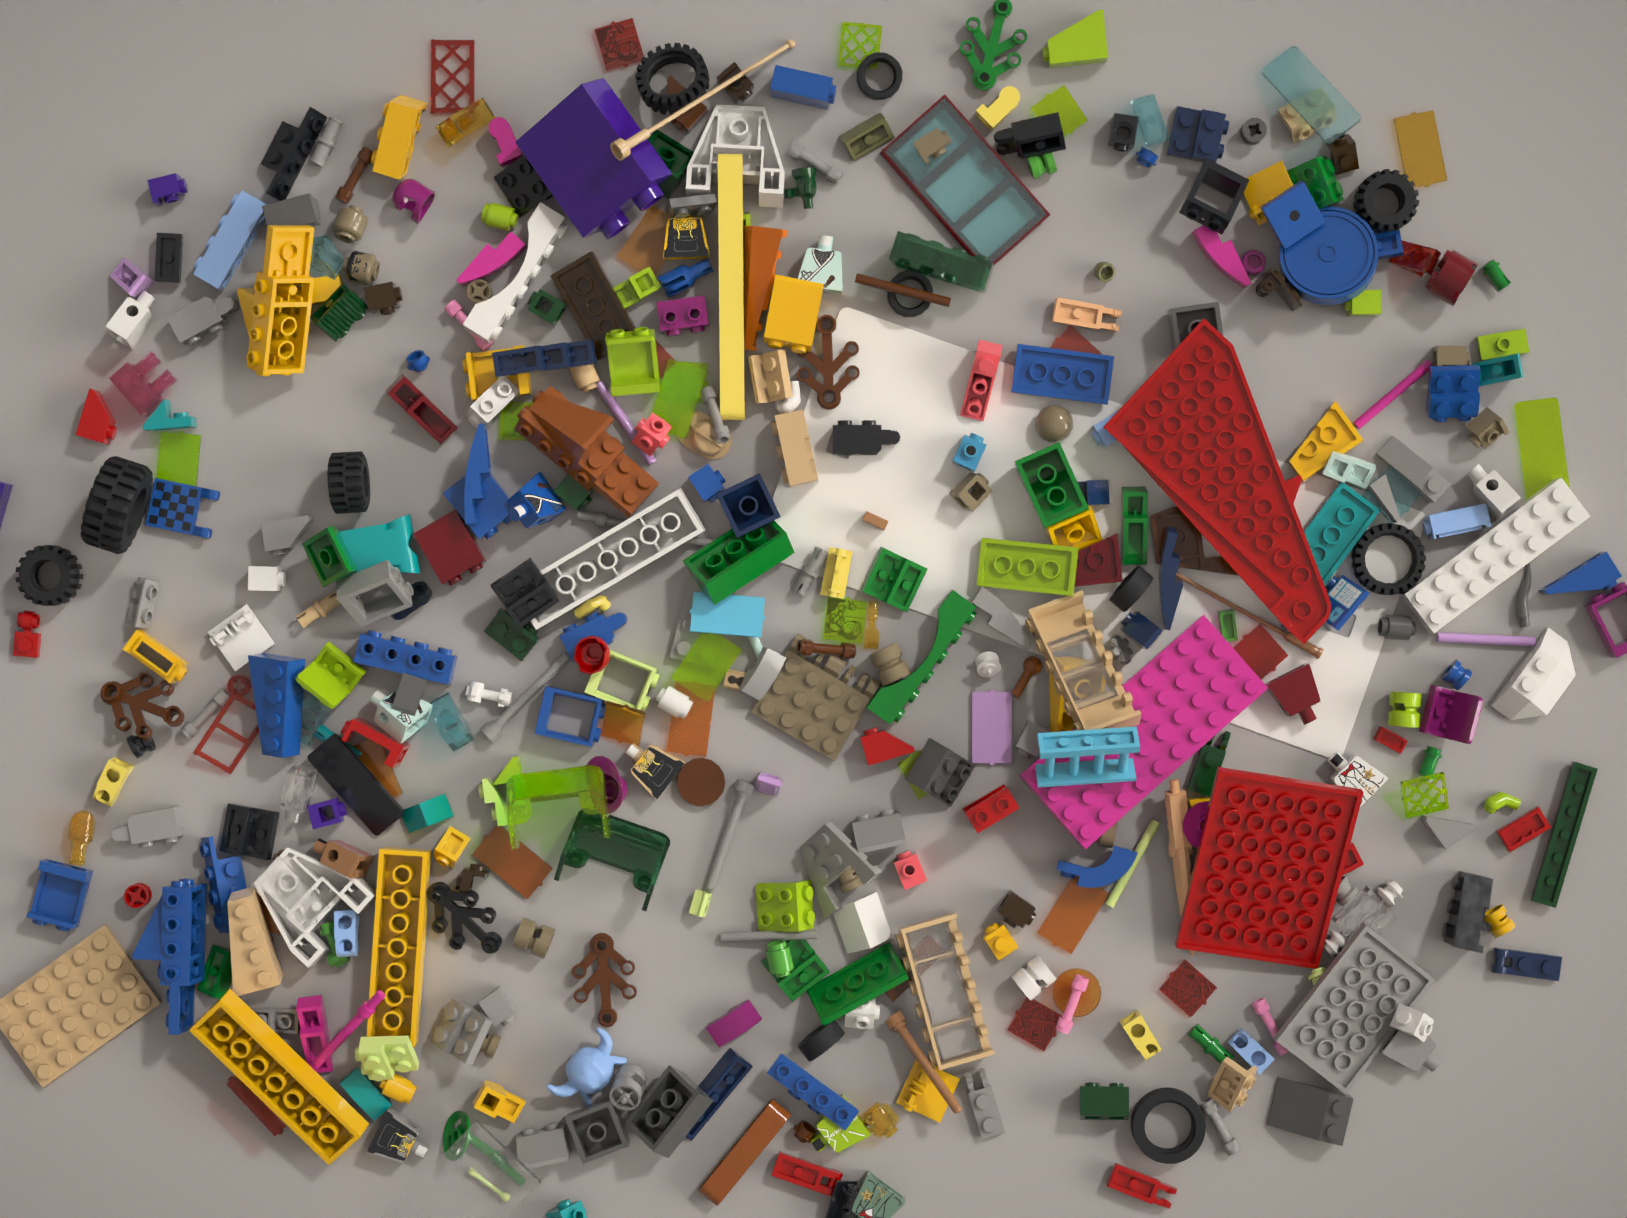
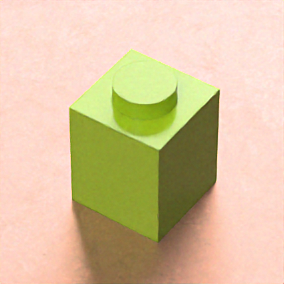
M1364 290L1357 297L1344 302V310L1348 311V317L1378 316L1382 314L1381 290Z

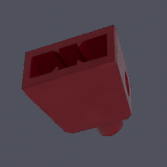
M1304 663L1265 683L1268 687L1267 690L1287 716H1293L1298 713L1304 725L1317 719L1311 706L1319 703L1321 700L1309 664Z

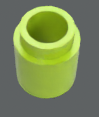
M493 202L491 204L486 203L482 211L481 222L486 223V226L510 232L511 228H516L519 215L515 214V208Z

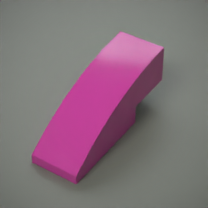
M1204 225L1192 232L1199 248L1222 274L1242 288H1246L1251 284L1231 240L1222 244L1217 232L1210 230Z
M512 232L505 237L496 249H493L487 243L456 281L460 285L465 286L476 279L483 280L492 276L517 259L527 248V245Z
M322 995L301 997L297 1001L296 1011L301 1028L300 1038L308 1065L330 1043ZM332 1055L316 1071L317 1073L333 1071Z

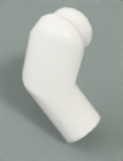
M790 381L793 397L784 399L783 402H778L777 411L780 414L792 412L800 404L799 381Z

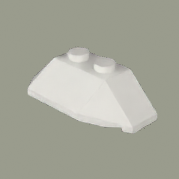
M1547 627L1490 706L1509 720L1547 715L1576 676L1568 641Z

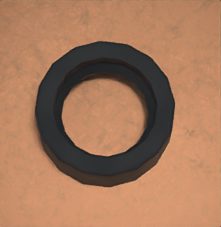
M875 52L868 55L860 63L857 70V84L861 92L874 100H885L892 97L898 91L902 82L903 71L900 63L887 53ZM876 62L888 64L894 73L892 85L883 91L872 89L865 79L867 68Z
M905 270L898 273L891 280V282L900 284L905 280H915L922 285L924 291L933 293L930 280L916 270ZM887 291L890 307L903 317L921 315L931 304L930 302L922 301V303L914 308H906L897 301L896 293Z
M1137 566L1117 587L1109 600L1121 611L1126 612L1149 587L1153 577L1141 566Z
M835 1020L825 1026L822 1024L799 1043L798 1048L808 1061H812L838 1042L845 1032Z

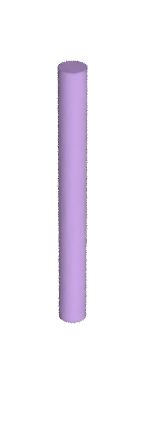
M598 382L597 391L632 441L638 432L617 401L611 396L604 382ZM636 446L648 466L656 461L653 454L650 457Z
M1437 633V642L1532 647L1536 643L1535 637Z

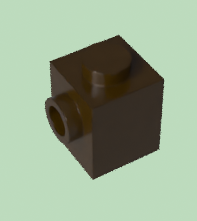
M394 282L364 287L368 311L372 314L380 312L381 315H389L395 313V309L401 308L399 302L403 301L400 286L396 287Z
M1012 890L1008 892L997 909L1000 914L1005 916L1003 921L1013 928H1016L1017 925L1021 928L1025 924L1029 926L1036 916L1034 912L1035 906Z

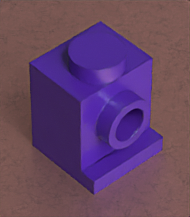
M176 173L147 180L152 202L158 207L163 206L162 201L173 203L179 201V197L185 196V193H188L185 179H181V176Z
M338 798L307 806L313 830L343 822V816L347 815L344 802H339ZM327 808L333 809V816L329 817L326 815Z

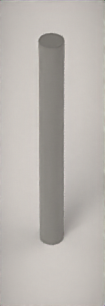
M817 929L799 932H721V942L818 939Z

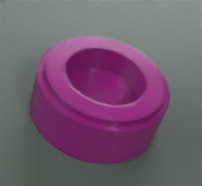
M1250 250L1241 258L1244 269L1249 275L1260 273L1266 266V258L1258 250Z

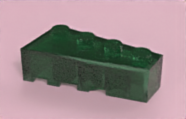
M900 231L897 232L889 257L894 267L904 270H915L927 277L984 294L986 293L994 268L993 262H990V258L987 256L976 254L975 257L966 254L967 251L961 248L953 247L951 249L945 247L940 242L934 240L927 241L917 235L906 234Z

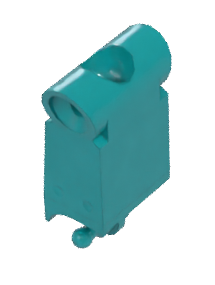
M411 514L395 519L387 524L339 531L358 570L352 574L386 560L394 568L397 567L400 572L421 574L418 555L411 547V539L414 533Z

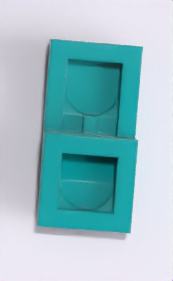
M358 1066L340 1081V1085L373 1121L392 1106L391 1100L381 1094L373 1080H369L367 1075H362L361 1069Z

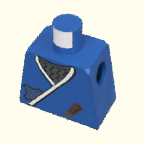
M538 472L508 499V504L511 507L508 510V516L512 521L520 520L524 527L531 528L554 520L566 510V507L556 493L553 492L554 490L542 473Z

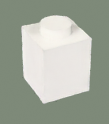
M248 566V590L282 591V586H285L286 575L285 572H282V567Z

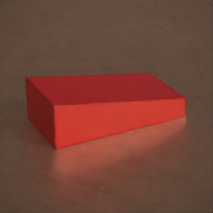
M1379 726L1373 737V740L1400 754L1408 740L1382 726Z

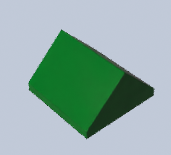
M329 526L302 543L323 587L358 571L337 527Z

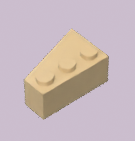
M803 409L774 415L775 421L771 422L774 436L779 435L781 444L776 446L779 460L784 459L786 467L781 469L784 484L789 483L790 488L819 482Z

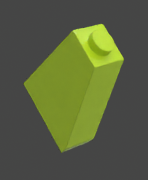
M1103 9L1097 10L1047 40L1046 47H1042L1043 62H1048V68L1104 63L1107 61L1108 51Z

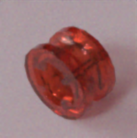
M234 675L229 679L227 689L233 696H244L250 691L251 682L244 675ZM237 679H241V683L245 684V689H241V693L237 692V688L233 687V683L238 682Z

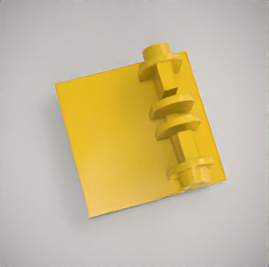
M1283 161L1247 177L1249 182L1244 191V196L1251 209L1248 211L1252 220H1256L1258 226L1268 222L1260 207L1293 186Z
M915 1060L896 1103L902 1105L904 1109L910 1112L913 1110L940 1123L948 1104L921 1065ZM935 1068L948 1089L954 1094L960 1078Z

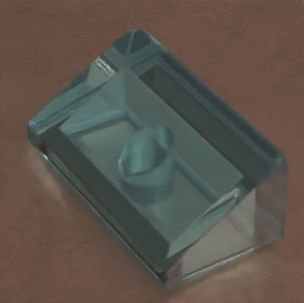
M1151 94L1133 99L1131 104L1135 116L1139 117L1138 124L1146 147L1148 148L1170 140L1155 95Z

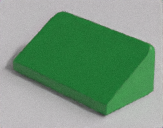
M212 944L205 965L204 981L199 983L197 990L212 998L220 999L229 990L232 982L230 949Z

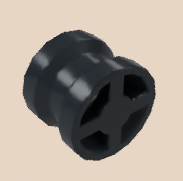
M143 729L141 735H144L147 729ZM137 735L127 737V743L137 758L142 757L146 751L151 752L156 749L152 736L147 740H142Z

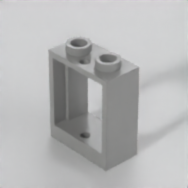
M388 560L336 581L337 600L361 628L412 607L414 591L411 584L403 580L397 567L394 568ZM385 583L394 591L393 594L367 605L359 596V594Z

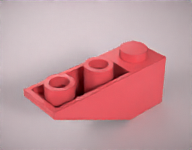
M979 339L960 416L984 421L1001 357L1002 345Z

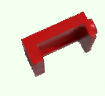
M361 717L353 718L350 721L347 720L340 732L343 734L341 739L343 742L352 741L356 733H359L389 749L390 753L384 764L391 768L401 764L411 745L405 741L400 744L385 730Z
M1002 784L962 809L976 832L979 833L1018 810L1019 806L1009 789Z

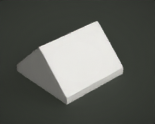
M877 892L843 903V907L834 914L847 954L870 949L893 938Z

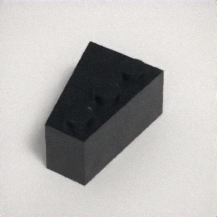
M1459 871V875L1454 877L1453 890H1455L1453 899L1449 900L1447 913L1450 915L1448 923H1444L1442 929L1444 942L1453 947L1483 953L1484 946L1479 945L1481 931H1486L1487 923H1483L1486 909H1489L1493 885L1492 878Z

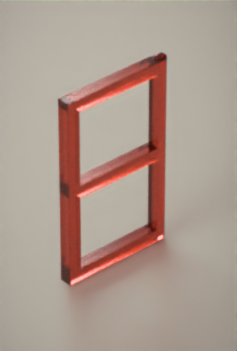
M233 691L193 752V754L200 756L229 774L233 772L259 732L257 724L247 739L220 723V720L234 699L256 711L254 703L240 696L235 691ZM216 727L244 743L229 767L201 751Z

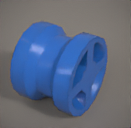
M1455 660L1445 670L1441 678L1444 681L1451 682L1453 688L1459 690L1469 680L1472 671L1464 669L1461 666V662Z

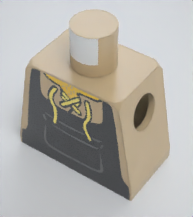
M633 743L625 753L626 756L636 762L630 772L656 800L686 763L683 759L652 743L646 751Z

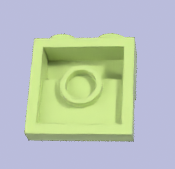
M409 1036L361 1037L359 1047L355 1049V1059L357 1062L361 1061L362 1075H367L369 1080H393L394 1071H418L419 1060Z

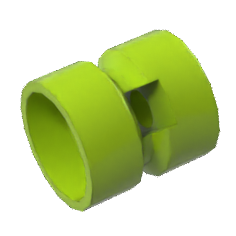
M1390 691L1389 705L1392 707V710L1388 712L1387 725L1420 727V713L1417 712V709L1421 707L1422 693Z

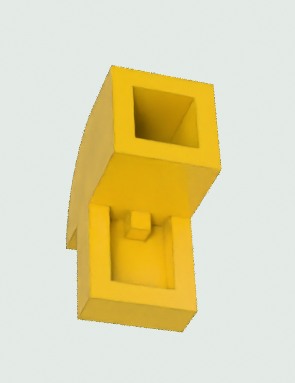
M487 1080L483 1082L472 1102L475 1109L493 1118H496L498 1115L515 1123L526 1103L525 1099L505 1090L503 1086Z

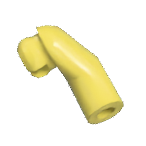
M599 595L583 602L574 609V614L578 619H582L597 607L601 612H605L611 606V603L607 600L606 596Z

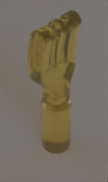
M869 601L868 604L869 626L865 629L864 648L878 649L879 630L875 626L878 617V601Z

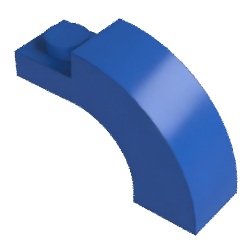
M1114 845L1109 859L1099 866L1084 867L1059 860L1056 870L1061 871V876L1074 879L1075 875L1080 876L1077 886L1087 888L1102 887L1120 879L1130 869L1138 852Z

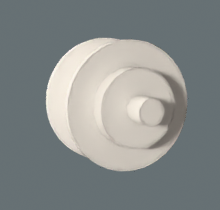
M983 652L975 659L977 672L982 677H993L1001 670L999 657L994 652Z

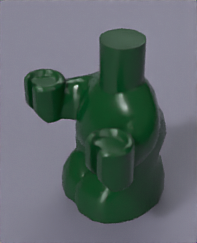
M807 167L791 170L796 187L784 189L785 198L800 197L803 199L804 209H812L813 198L817 189L815 181L816 168Z

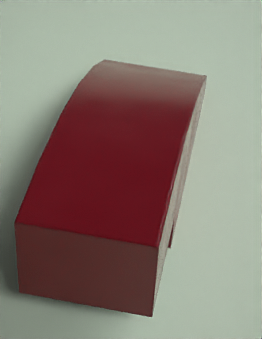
M403 373L386 390L387 394L439 444H442L458 428Z

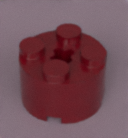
M1447 249L1437 265L1441 270L1433 272L1425 287L1429 289L1428 292L1454 306L1457 298L1472 277L1478 263L1455 250L1451 252Z

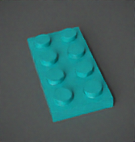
M1343 482L1337 485L1304 530L1324 586L1381 511Z

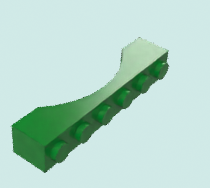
M951 590L938 608L937 633L933 646L925 660L904 679L880 687L867 705V708L890 725L893 721L898 723L906 712L902 708L907 702L912 703L920 693L917 690L921 682L926 684L934 672L931 669L936 662L941 664L947 656L948 652L945 649L950 642L955 644L962 635V632L959 630L964 623L969 625L977 614L974 612L976 606L954 590Z

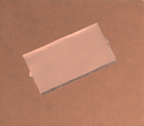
M280 856L267 868H262V873L250 884L300 936L312 924H316L317 919L329 908Z

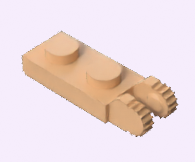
M1056 297L1051 322L1094 330L1102 329L1119 332L1118 325L1102 323L1101 320L1102 314L1111 317H1121L1122 311L1105 308L1104 305Z

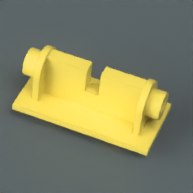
M829 547L820 595L844 599L853 551Z

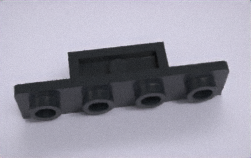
M309 107L299 128L282 121L261 162V165L276 172L266 194L279 201L286 200L323 128L327 116Z

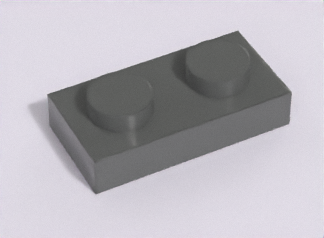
M716 193L669 199L664 208L666 217L681 219L690 214L708 215L714 211L718 199Z

